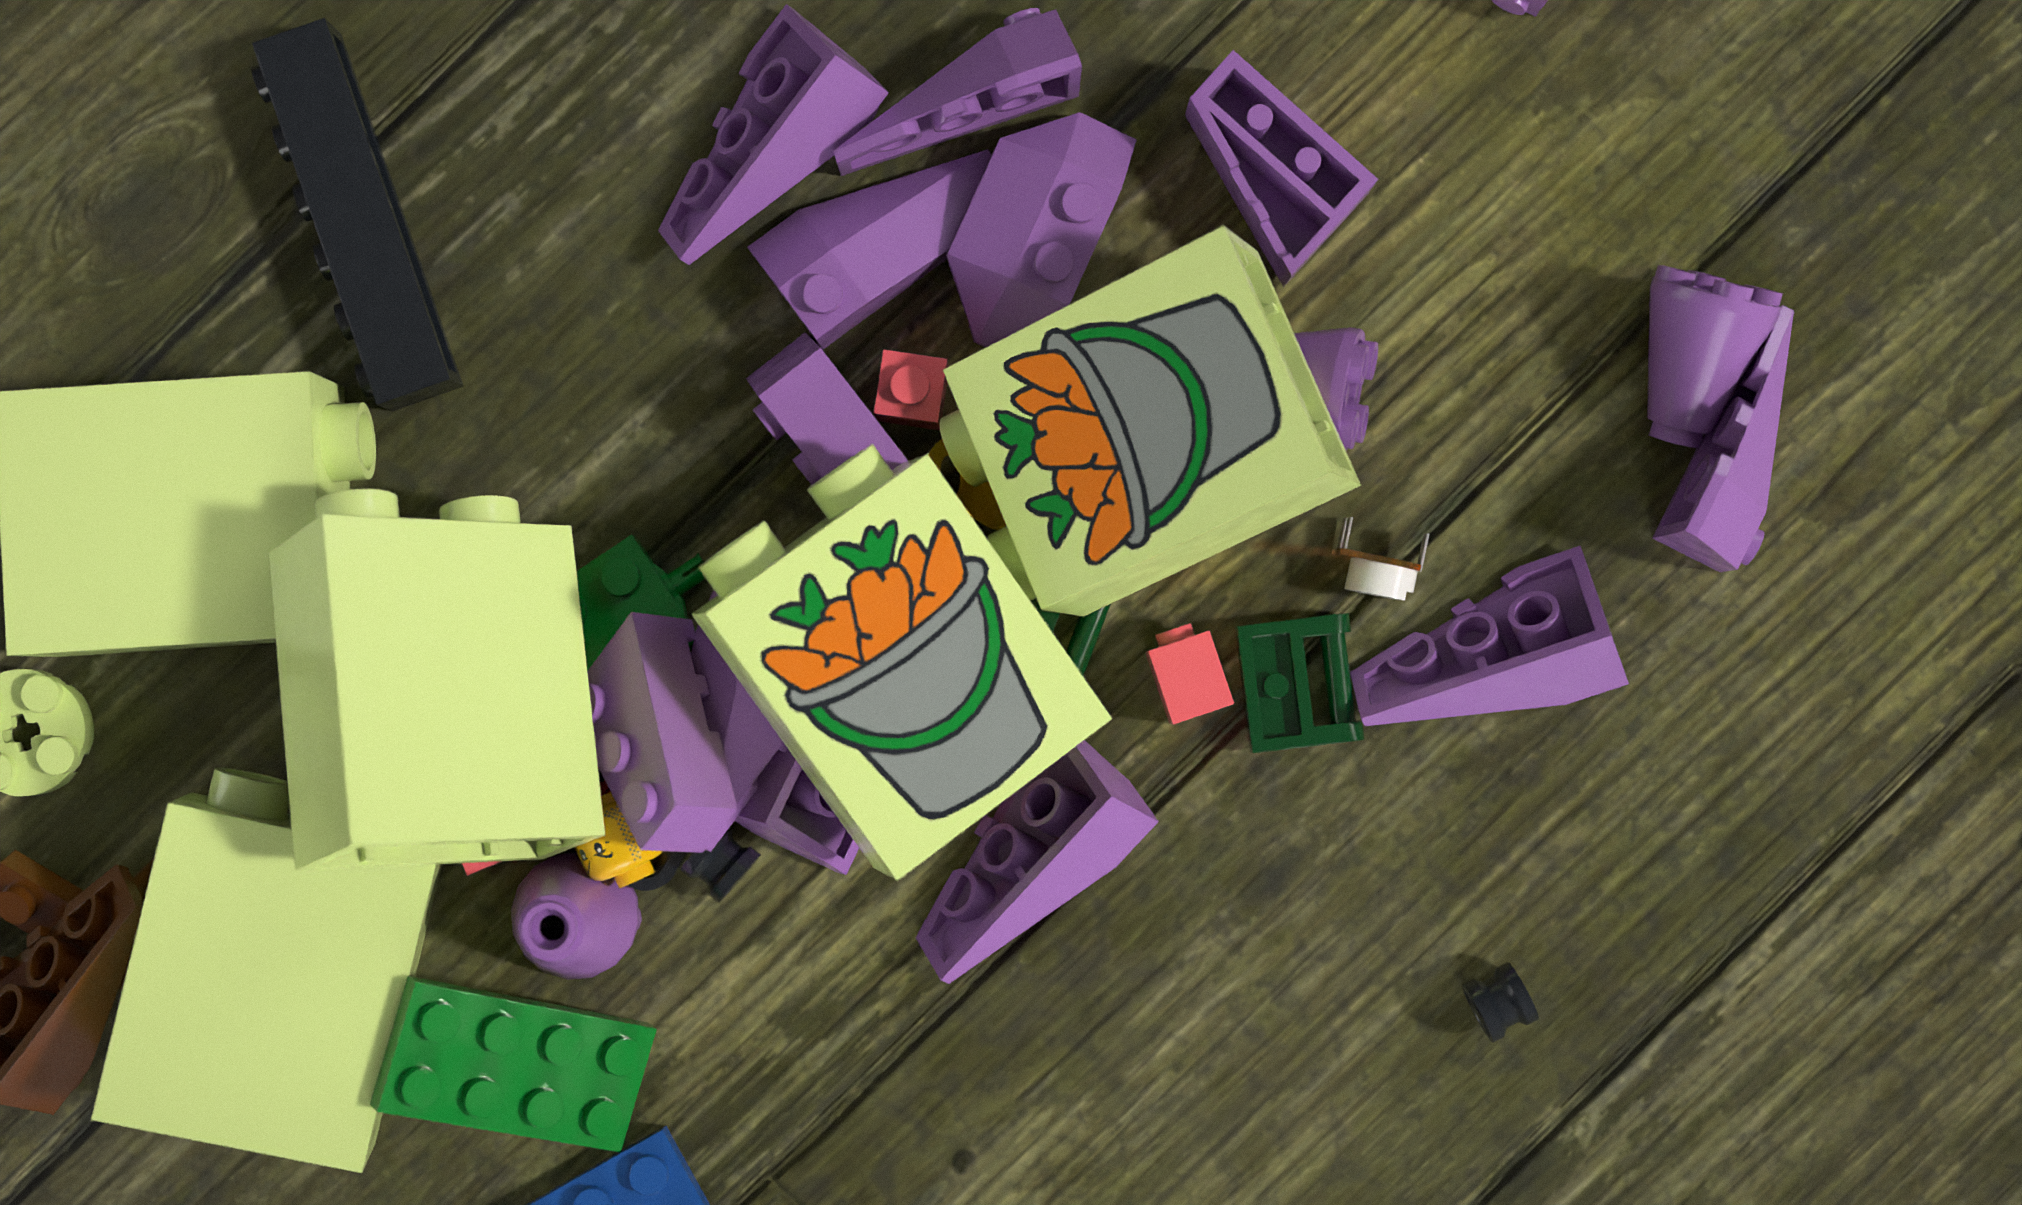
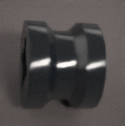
M729 827L711 852L704 850L702 853L693 852L680 870L689 878L699 877L708 885L709 895L716 902L720 903L755 864L761 854L753 847H742L733 839V832Z
M1509 962L1496 967L1494 976L1483 982L1472 979L1462 984V989L1470 1008L1492 1043L1503 1038L1506 1029L1516 1023L1529 1025L1539 1020L1537 1010L1525 985Z

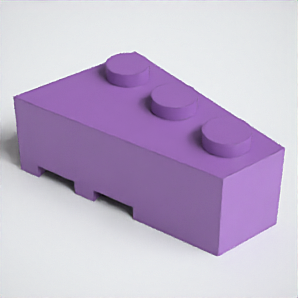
M1234 50L1189 99L1185 113L1187 120L1282 286L1285 287L1368 195L1378 181V178Z
M806 333L802 334L746 378L762 401L753 411L776 440L787 433L799 447L802 453L796 456L793 462L811 485L871 444L876 447L891 470L908 461L827 355Z

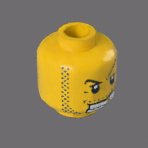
M610 792L601 796L605 835L576 846L575 849L590 879L604 881L614 877L620 889L654 873L655 871L650 860L660 855L663 851L640 850Z

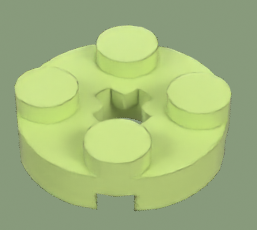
M14 669L0 673V792L11 796H33L46 794L63 787L78 773L74 771L81 765L83 756L89 754L94 741V722L87 701L75 687L65 684L60 678L43 670ZM23 715L27 723H38L40 727V735L31 738L32 749L27 751L24 750L21 742L14 741L12 735L13 729L17 727V719Z

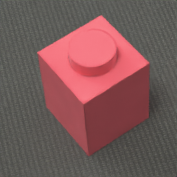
M883 349L874 415L879 422L940 430V419L943 415L947 379L943 369L949 367L948 360Z
M1190 623L1155 635L1158 648L1146 651L1145 653L1169 724L1174 725L1234 704L1210 630L1195 635Z

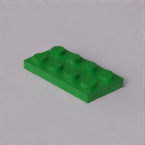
M408 976L370 1105L376 1112L621 1152L657 1029L648 1022Z

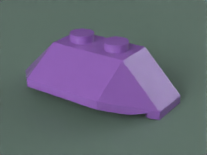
M1079 112L1002 137L998 140L946 255L961 303L970 324L969 328L974 343L986 348L1070 304L1120 194L1136 139Z

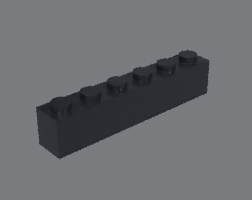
M325 18L252 43L259 63L251 67L252 76L264 102L273 103L280 124L272 126L273 137L281 156L286 162L293 161L300 183L292 187L294 198L303 218L307 222L313 220L321 243L313 245L314 256L324 278L327 281L334 280L341 303L334 305V313L346 340H355L362 361L355 365V374L364 396L369 401L375 399L377 405L393 412L464 387L342 34Z

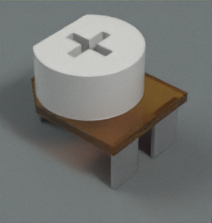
M1353 517L1343 518L1338 546L1333 549L1332 555L1350 559L1344 589L1405 601L1406 592H1414L1417 573L1422 572L1429 534H1423L1418 563L1416 564L1347 549Z

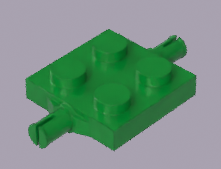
M631 534L576 571L587 671L631 612L689 619L685 599L682 594L706 579L698 568L705 562L699 553L668 574L653 563L637 537ZM694 640L688 642L690 651L692 650Z

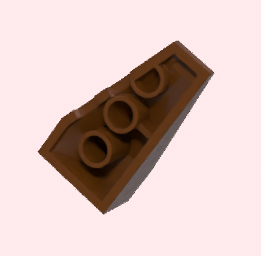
M118 864L113 866L67 903L63 919L52 928L38 926L26 936L27 948L16 957H0L1 1105L54 1115L69 1094L80 1085L84 1075L90 1069L132 953L144 904L128 867Z

